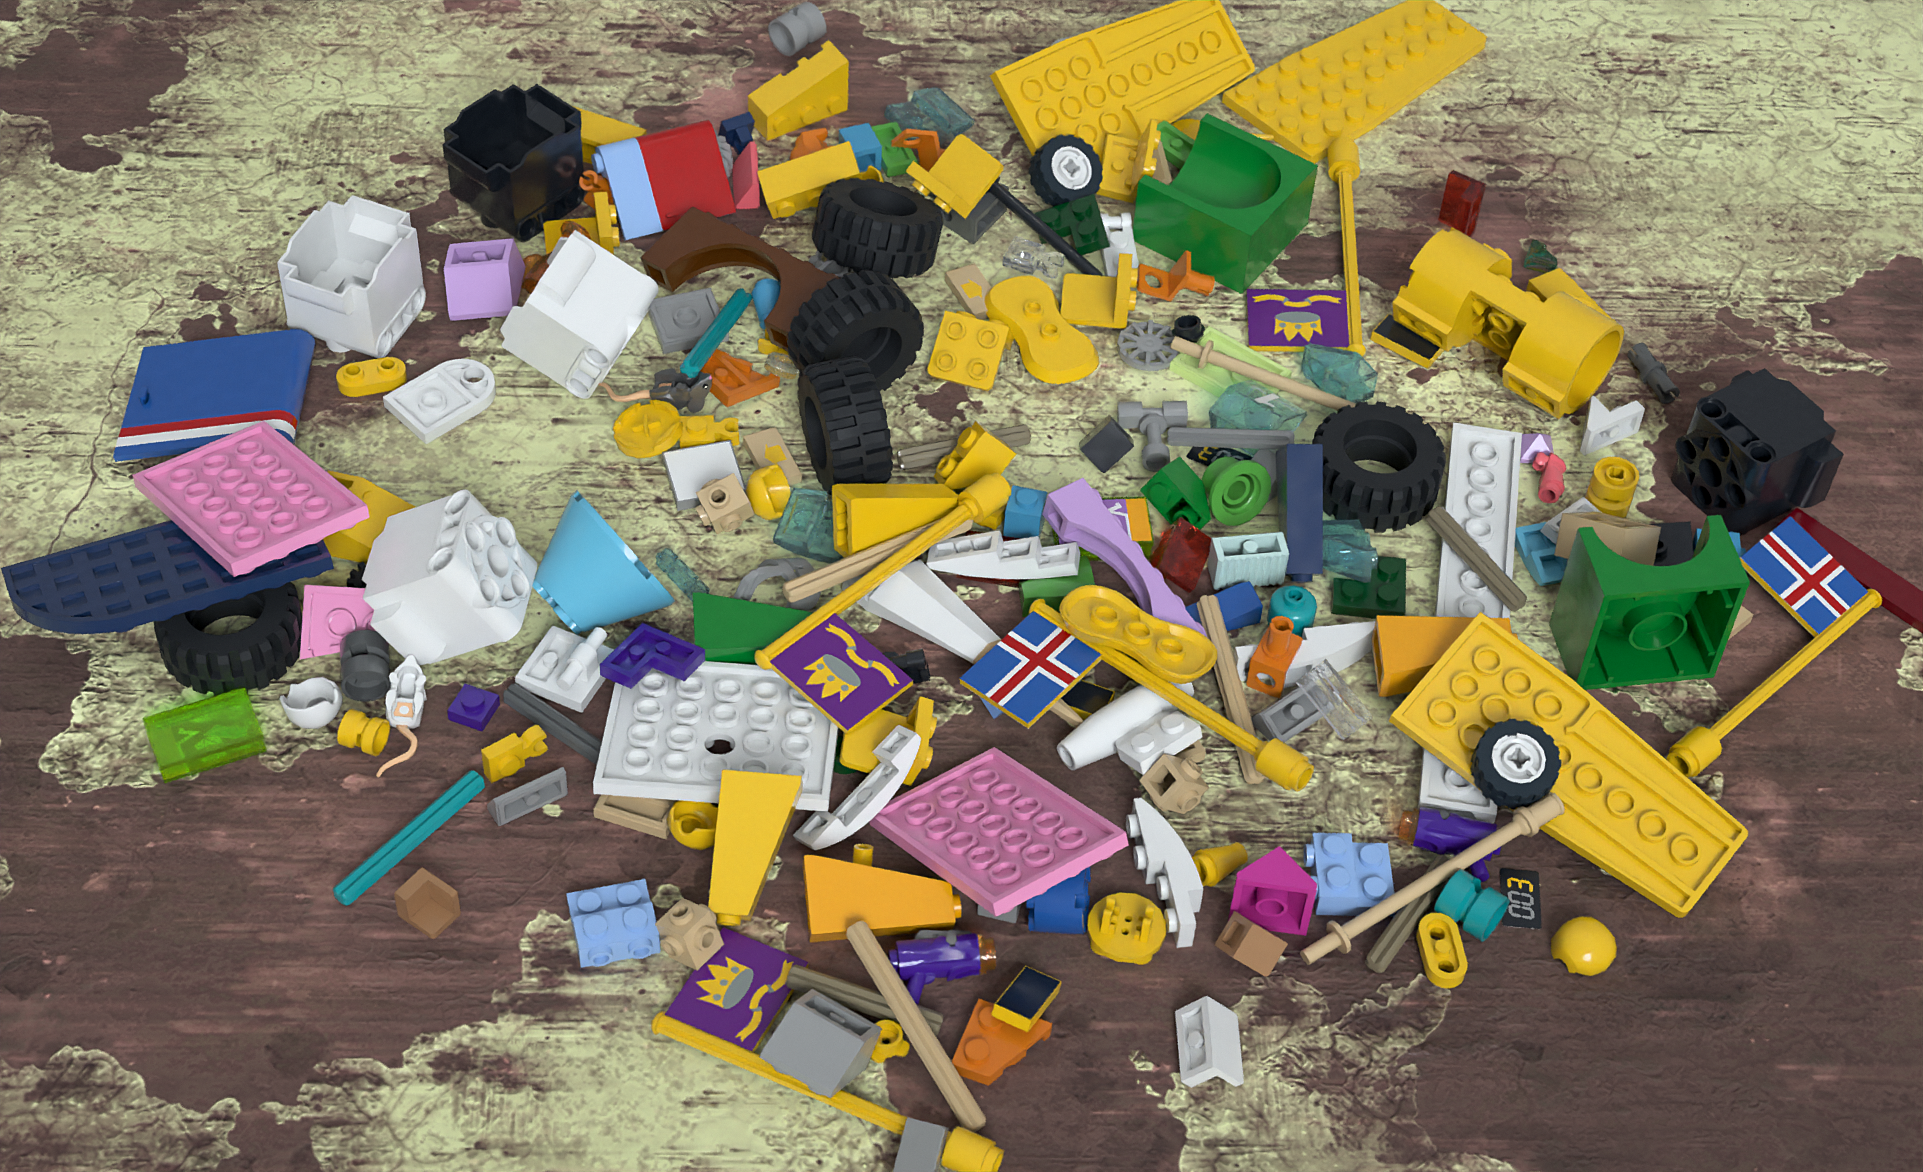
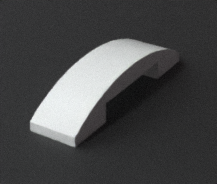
M897 725L873 751V754L881 763L832 814L827 811H815L794 833L795 839L816 851L838 843L861 829L884 808L903 783L918 752L921 737L916 732Z

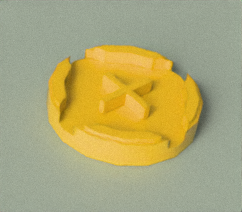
M649 400L650 404L641 406V403H637L627 408L619 415L613 426V436L618 449L626 456L634 458H649L670 449L680 438L683 429L677 408L669 402L661 400Z

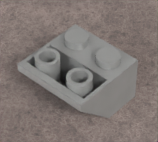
M811 989L793 1003L763 1048L759 1058L770 1063L776 1071L790 1075L806 1084L812 1092L831 1098L867 1068L882 1028L818 991Z

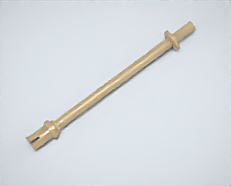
M1177 336L1172 341L1171 349L1200 359L1198 365L1200 369H1204L1207 363H1211L1336 411L1347 405L1355 407L1356 403L1214 351V341H1207L1205 347Z
M1549 792L1530 806L1517 808L1513 812L1510 823L1342 926L1335 921H1329L1326 927L1328 935L1300 951L1302 959L1306 964L1310 965L1336 948L1343 954H1347L1351 951L1350 939L1451 878L1459 869L1464 870L1520 834L1528 837L1537 834L1539 827L1564 814L1565 808L1561 799L1555 793Z

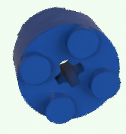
M1091 866L1082 870L1078 875L1067 878L1052 886L1045 893L1036 895L1026 901L1027 908H1030L1029 931L1084 935L1087 929L1090 895H1088V882L1091 883Z

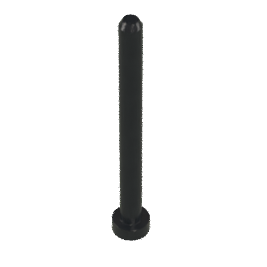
M1000 177L995 180L985 195L989 192L993 194L1080 272L1086 275L1103 276L1101 271L999 183Z

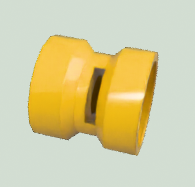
M353 708L349 709L343 716L338 728V744L348 748L360 747L362 752L376 757L383 751L387 743L390 723L388 720L379 717L367 718L364 712Z

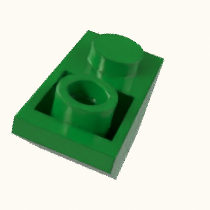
M1180 456L1162 467L1140 489L1144 496L1186 542H1189L1211 520L1204 483Z

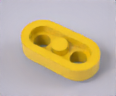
M384 357L346 364L338 370L336 379L338 389L343 395L359 397L396 390L406 383L407 373L406 366L402 360L395 357Z
M1427 914L1421 919L1416 933L1426 976L1438 987L1454 988L1462 983L1468 967L1458 926L1451 917L1445 914ZM1431 936H1437L1440 940H1434ZM1440 969H1445V970L1449 971L1450 973L1443 972V971H1441Z

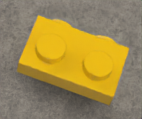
M1150 119L1139 142L1111 134L1107 135L1101 161L1103 180L1099 185L1100 189L1096 192L1097 195L1129 203L1134 202L1137 197L1138 181L1145 174L1152 177L1156 168L1157 159L1152 158L1153 150H1157L1161 137V131H1157L1158 120Z
M959 134L929 172L914 161L907 168L906 172L915 179L911 185L927 197L930 192L936 196L933 202L945 212L949 213L953 209L966 219L1002 173L1004 167L997 159L968 137Z
M607 192L594 193L595 217L546 221L543 224L547 260L560 237L569 238L574 230L614 255L613 247H620L618 227H611V225L617 224L615 205H609Z
M1119 253L1117 277L1074 273L1064 275L1060 315L1068 324L1126 328L1128 311H1135L1136 291H1130V288H1136L1138 268H1132V254Z
M945 311L927 371L933 378L989 391L993 388L1004 349H1011L1014 339L1012 331L1006 323L999 320L989 319L984 321L964 311H956V313Z
M920 696L907 717L881 709L850 734L846 735L843 732L840 752L841 764L845 767L870 774L881 763L873 754V751L897 725L916 732L921 737L914 762L902 783L911 786L921 769H927L932 759L933 747L928 745L937 724V717L932 716L934 700Z

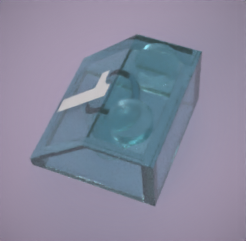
M1251 379L1228 386L1209 409L1210 427L1223 429L1290 430L1294 432L1307 416V411ZM1239 448L1253 457L1259 450Z

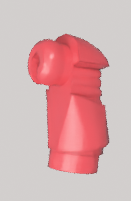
M1539 452L1532 463L1534 470L1542 472L1539 479L1538 497L1545 503H1555L1564 493L1565 485L1562 474L1566 471V465L1553 452L1549 456Z

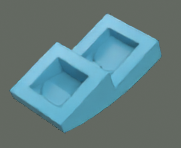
M1546 522L1517 527L1515 531V547L1531 576L1540 586L1562 582L1568 560L1555 556L1556 545L1540 532Z

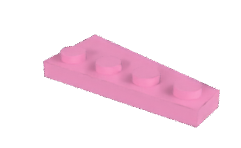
M304 585L300 660L339 653L342 639L352 632L360 630L376 631L370 625L374 609L363 600L366 588Z

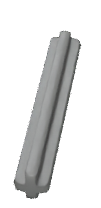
M1171 427L1167 432V442L1169 445L1279 450L1286 444H1294L1295 437L1294 433L1290 430Z

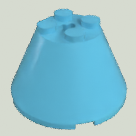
M576 490L570 496L535 574L532 586L550 604L561 620L576 635H579L582 631L587 632L595 627L600 628L671 606L675 602V599L656 577L638 560L639 558Z

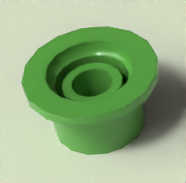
M1225 456L1211 463L1202 477L1211 513L1216 520L1228 526H1238L1252 520L1261 512L1271 492V477L1268 471L1254 460L1239 461L1234 457Z

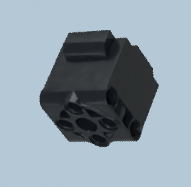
M513 84L503 91L494 89L461 110L456 121L443 129L445 143L442 146L444 159L448 165L450 194L479 213L481 223L484 226L501 228L520 242L532 239L544 230L543 224L546 221L560 220L576 209L585 198L586 191L579 184L580 177L584 178L581 111L539 84H535L526 91Z
M1765 368L1753 374L1747 370L1732 378L1729 386L1698 400L1687 433L1676 440L1675 448L1678 459L1671 476V481L1705 515H1721L1728 532L1740 533L1741 536L1797 506L1809 508L1824 501L1844 454L1832 444L1836 430L1824 420V411L1790 381L1777 379Z

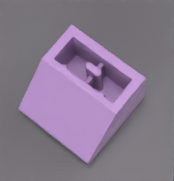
M514 238L449 244L444 265L448 314L451 321L508 316L512 307L517 306L526 266Z

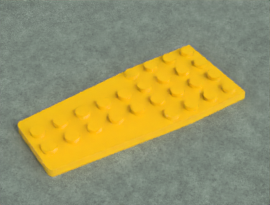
M1179 0L1067 38L995 71L990 75V78L1032 156L1035 155L1034 152L1050 139L1063 134V136H1067L1070 134L1076 138L1080 137L1084 139V142L1090 144L1094 152L1098 154L1101 164L1104 143L1108 134L1139 142L1151 118L1158 120L1157 125L1164 120L1169 124L1175 122L1255 71V65L1220 0Z
M1406 0L1285 57L1224 92L1222 103L1264 134H1272L1274 136L1273 140L1289 152L1310 162L1317 163L1327 157L1328 147L1334 139L1349 137L1354 141L1380 125L1485 48L1487 36L1434 0Z
M1479 612L1389 719L1390 723L1474 786L1475 779L1471 775L1470 770L1472 766L1471 757L1480 738L1489 727L1492 728L1495 723L1500 721L1507 722L1509 719H1516V721L1526 720L1535 726L1539 725L1542 727L1546 734L1552 736L1555 746H1558L1560 751L1559 760H1561V768L1558 771L1560 774L1550 792L1555 793L1561 799L1565 812L1542 825L1539 829L1678 918H1683L1688 914L1748 836L1747 829L1573 679L1482 612Z

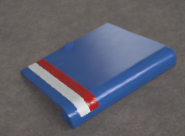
M290 329L143 347L113 454L115 462L184 454L262 421L268 423L295 445L316 347L315 339L307 331Z

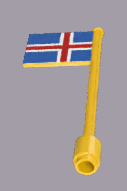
M1791 516L1743 554L1740 560L1744 569L1814 639L1710 729L1696 726L1670 748L1666 760L1687 778L1697 776L1720 756L1722 752L1720 740L1868 611L1872 608H1878L1882 604V597L1879 592L1874 589H1865Z
M1044 599L1035 600L1029 608V615L960 677L961 685L1029 729L1095 665L1104 660L1254 756L1256 771L1284 789H1293L1296 792L1301 791L1308 784L1314 772V766L1309 763L1308 757L1278 738H1274L1269 742L1259 740L1173 684L1151 673L1143 665L1121 651L1077 637L1065 626L1061 614L1046 605Z

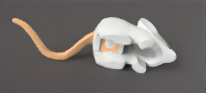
M408 655L404 662L394 672L390 673L391 685L386 695V720L389 721L390 726L397 728L411 741V747L403 755L385 763L377 772V777H380L389 767L412 757L418 747L417 737L409 729L419 727L421 723L424 701L427 700L424 690L426 676L413 655Z

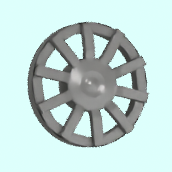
M1154 320L1131 323L1130 326L1120 331L1117 343L1119 356L1128 365L1144 371H1158L1168 368L1170 362L1180 353L1171 349L1170 346L1164 345L1172 343L1174 339L1170 326L1153 323ZM1125 338L1134 341V342L1123 343V341L1125 340ZM1135 348V351L1129 355L1125 349ZM1162 351L1172 353V355L1166 358ZM1138 356L1139 358L1145 360V362L1139 361L1135 358ZM1157 358L1161 360L1160 362L1150 363L1151 360H1155Z

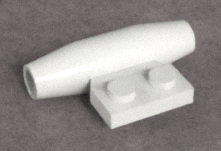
M1169 682L1188 695H1194V688L1191 682L1187 684ZM1138 685L1086 718L1057 745V751L1063 763L1071 770H1076L1118 752L1120 760L1144 775L1164 753L1174 756L1203 736L1200 725L1177 711L1179 708L1143 685Z

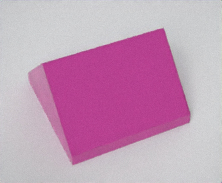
M1279 846L1237 873L1228 921L1234 911L1268 931L1306 936L1316 896L1317 883Z

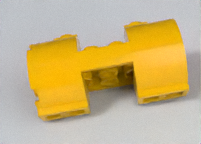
M1451 227L1449 232L1443 229L1440 230L1423 246L1409 267L1413 272L1410 275L1408 286L1402 285L1398 296L1392 302L1393 318L1395 321L1446 352H1449L1453 346L1462 347L1474 340L1508 360L1509 362L1503 367V386L1557 419H1560L1564 413L1572 414L1576 412L1594 395L1612 368L1624 337L1623 326L1596 311L1592 303L1584 297H1576L1568 291L1567 293L1561 291L1553 294L1543 303L1535 293L1531 291L1524 292L1515 287L1510 281L1512 277V259L1506 252L1499 248L1494 249L1485 243L1482 245Z

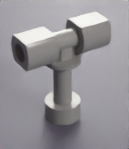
M1142 401L1118 402L1117 423L1123 429L1140 428V431L1147 436L1148 445L1142 450L1144 468L1148 471L1158 472L1162 467L1169 464V448L1162 444L1161 434L1167 428L1187 427V401H1162V408H1143Z

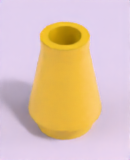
M1235 842L1230 845L1197 850L1192 859L1198 870L1202 886L1213 887L1239 866L1245 864L1248 860V855L1244 846L1239 842Z

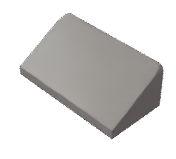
M1313 678L1286 693L1253 715L1251 719L1253 726L1268 740L1271 741L1274 738H1278L1286 742L1333 709Z
M563 767L492 799L487 804V810L497 825L502 826L567 796L568 789L565 769Z
M907 1117L893 1172H938L949 1128Z

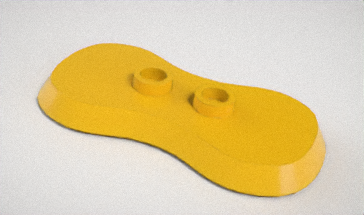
M1034 276L1012 277L999 282L986 293L985 305L988 310L986 315L989 319L1002 321L1010 327L1014 339L1020 348L1022 362L1027 371L1035 378L1050 384H1064L1080 380L1097 369L1099 355L1095 346L1086 335L1063 319L1060 315L1057 297L1043 280Z
M1097 585L1081 586L1069 592L1060 604V614L1064 624L1074 635L1092 643L1117 649L1131 656L1151 673L1163 680L1178 684L1193 682L1207 673L1217 660L1218 655L1215 645L1203 634L1189 627L1158 619L1141 610L1121 593L1110 588Z

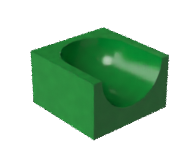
M1207 113L1200 120L1194 145L1185 164L1169 186L1146 174L1138 181L1133 223L1134 242L1175 262L1179 260L1186 250L1190 251L1191 270L1212 275L1215 277L1216 282L1243 294L1308 224L1318 165Z
M1721 515L1706 517L1692 559L1672 566H1650L1628 560L1608 548L1597 536L1593 527H1580L1577 529L1549 626L1567 675L1584 690L1714 678L1750 581Z

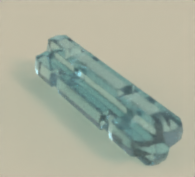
M665 548L662 552L657 553L656 565L664 573H667V576L683 593H688L687 597L692 602L693 593L709 594V587L702 580H698L699 577L681 559H677L678 556L673 550Z

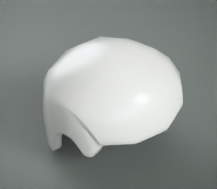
M324 677L309 678L300 684L292 683L288 697L280 696L279 700L293 724L305 729H319L335 718L342 705L343 696L335 682Z

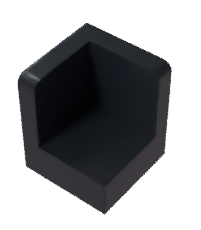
M1109 414L1079 442V446L1087 458L1102 473H1105L1134 447L1133 438Z

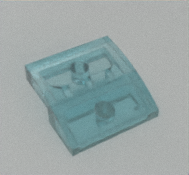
M938 87L915 90L911 101L887 105L884 117L891 123L897 121L901 131L905 129L937 131L939 145L964 133L975 122L970 115ZM910 137L908 139L915 140L919 137Z
M793 488L774 534V544L795 554L829 564L843 559L844 557L834 550L832 501H829L827 491Z

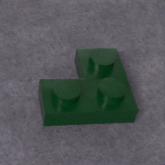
M1095 194L1034 213L1060 237L1072 235L1076 249L1082 256L1110 247ZM1039 236L1042 244L1047 243L1041 236Z
M1370 555L1368 581L1334 578L1331 614L1376 619L1377 615L1405 616V558Z

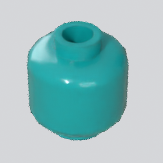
M1295 585L1277 589L1271 596L1267 614L1268 625L1276 616L1287 617L1294 624L1292 634L1302 637L1304 628H1313L1317 610L1315 597L1310 591Z

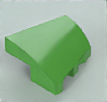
M1087 555L1080 556L1078 575L1028 579L1019 583L1022 617L1029 615V608L1037 599H1044L1046 605L1059 612V606L1069 592L1081 586L1095 585Z

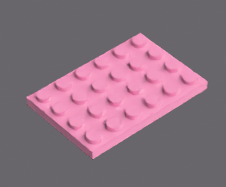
M265 421L132 475L135 487L234 577L250 573L256 567L274 559L284 558L290 552L308 544L318 543L324 537L335 532L350 529L358 522L370 517L367 504Z
M995 747L890 800L869 821L873 828L995 917L1010 912L1015 906L1036 895L1045 893L1052 886L1067 878L1078 875L1082 870L1100 860L1111 857L1115 852L1128 846L1127 835L1124 830Z

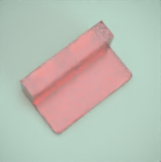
M1451 170L1448 174L1438 220L1471 238L1476 230L1486 184Z
M1180 517L1161 533L1149 563L1161 572L1164 580L1169 579L1186 592L1191 593L1197 585L1209 556L1211 538Z

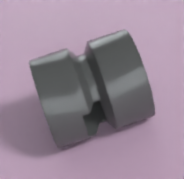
M371 630L355 631L345 636L340 643L342 692L346 697L361 702L375 701L384 697L390 690L391 685L389 679V643L378 632Z

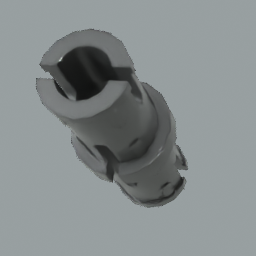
M1645 343L1634 345L1632 349L1637 355L1629 350L1627 357L1639 370L1642 382L1650 385L1662 404L1673 402L1675 398L1670 392L1672 391L1678 397L1680 390L1666 374L1667 368L1665 365L1655 359Z

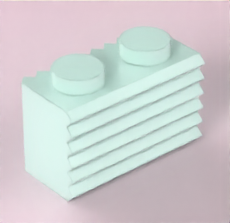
M1283 532L1211 538L1207 565L1213 588L1217 591L1220 588L1225 590L1250 581L1253 587L1255 585L1259 587L1268 586L1269 584L1275 585L1276 583L1282 585L1284 582L1289 551Z

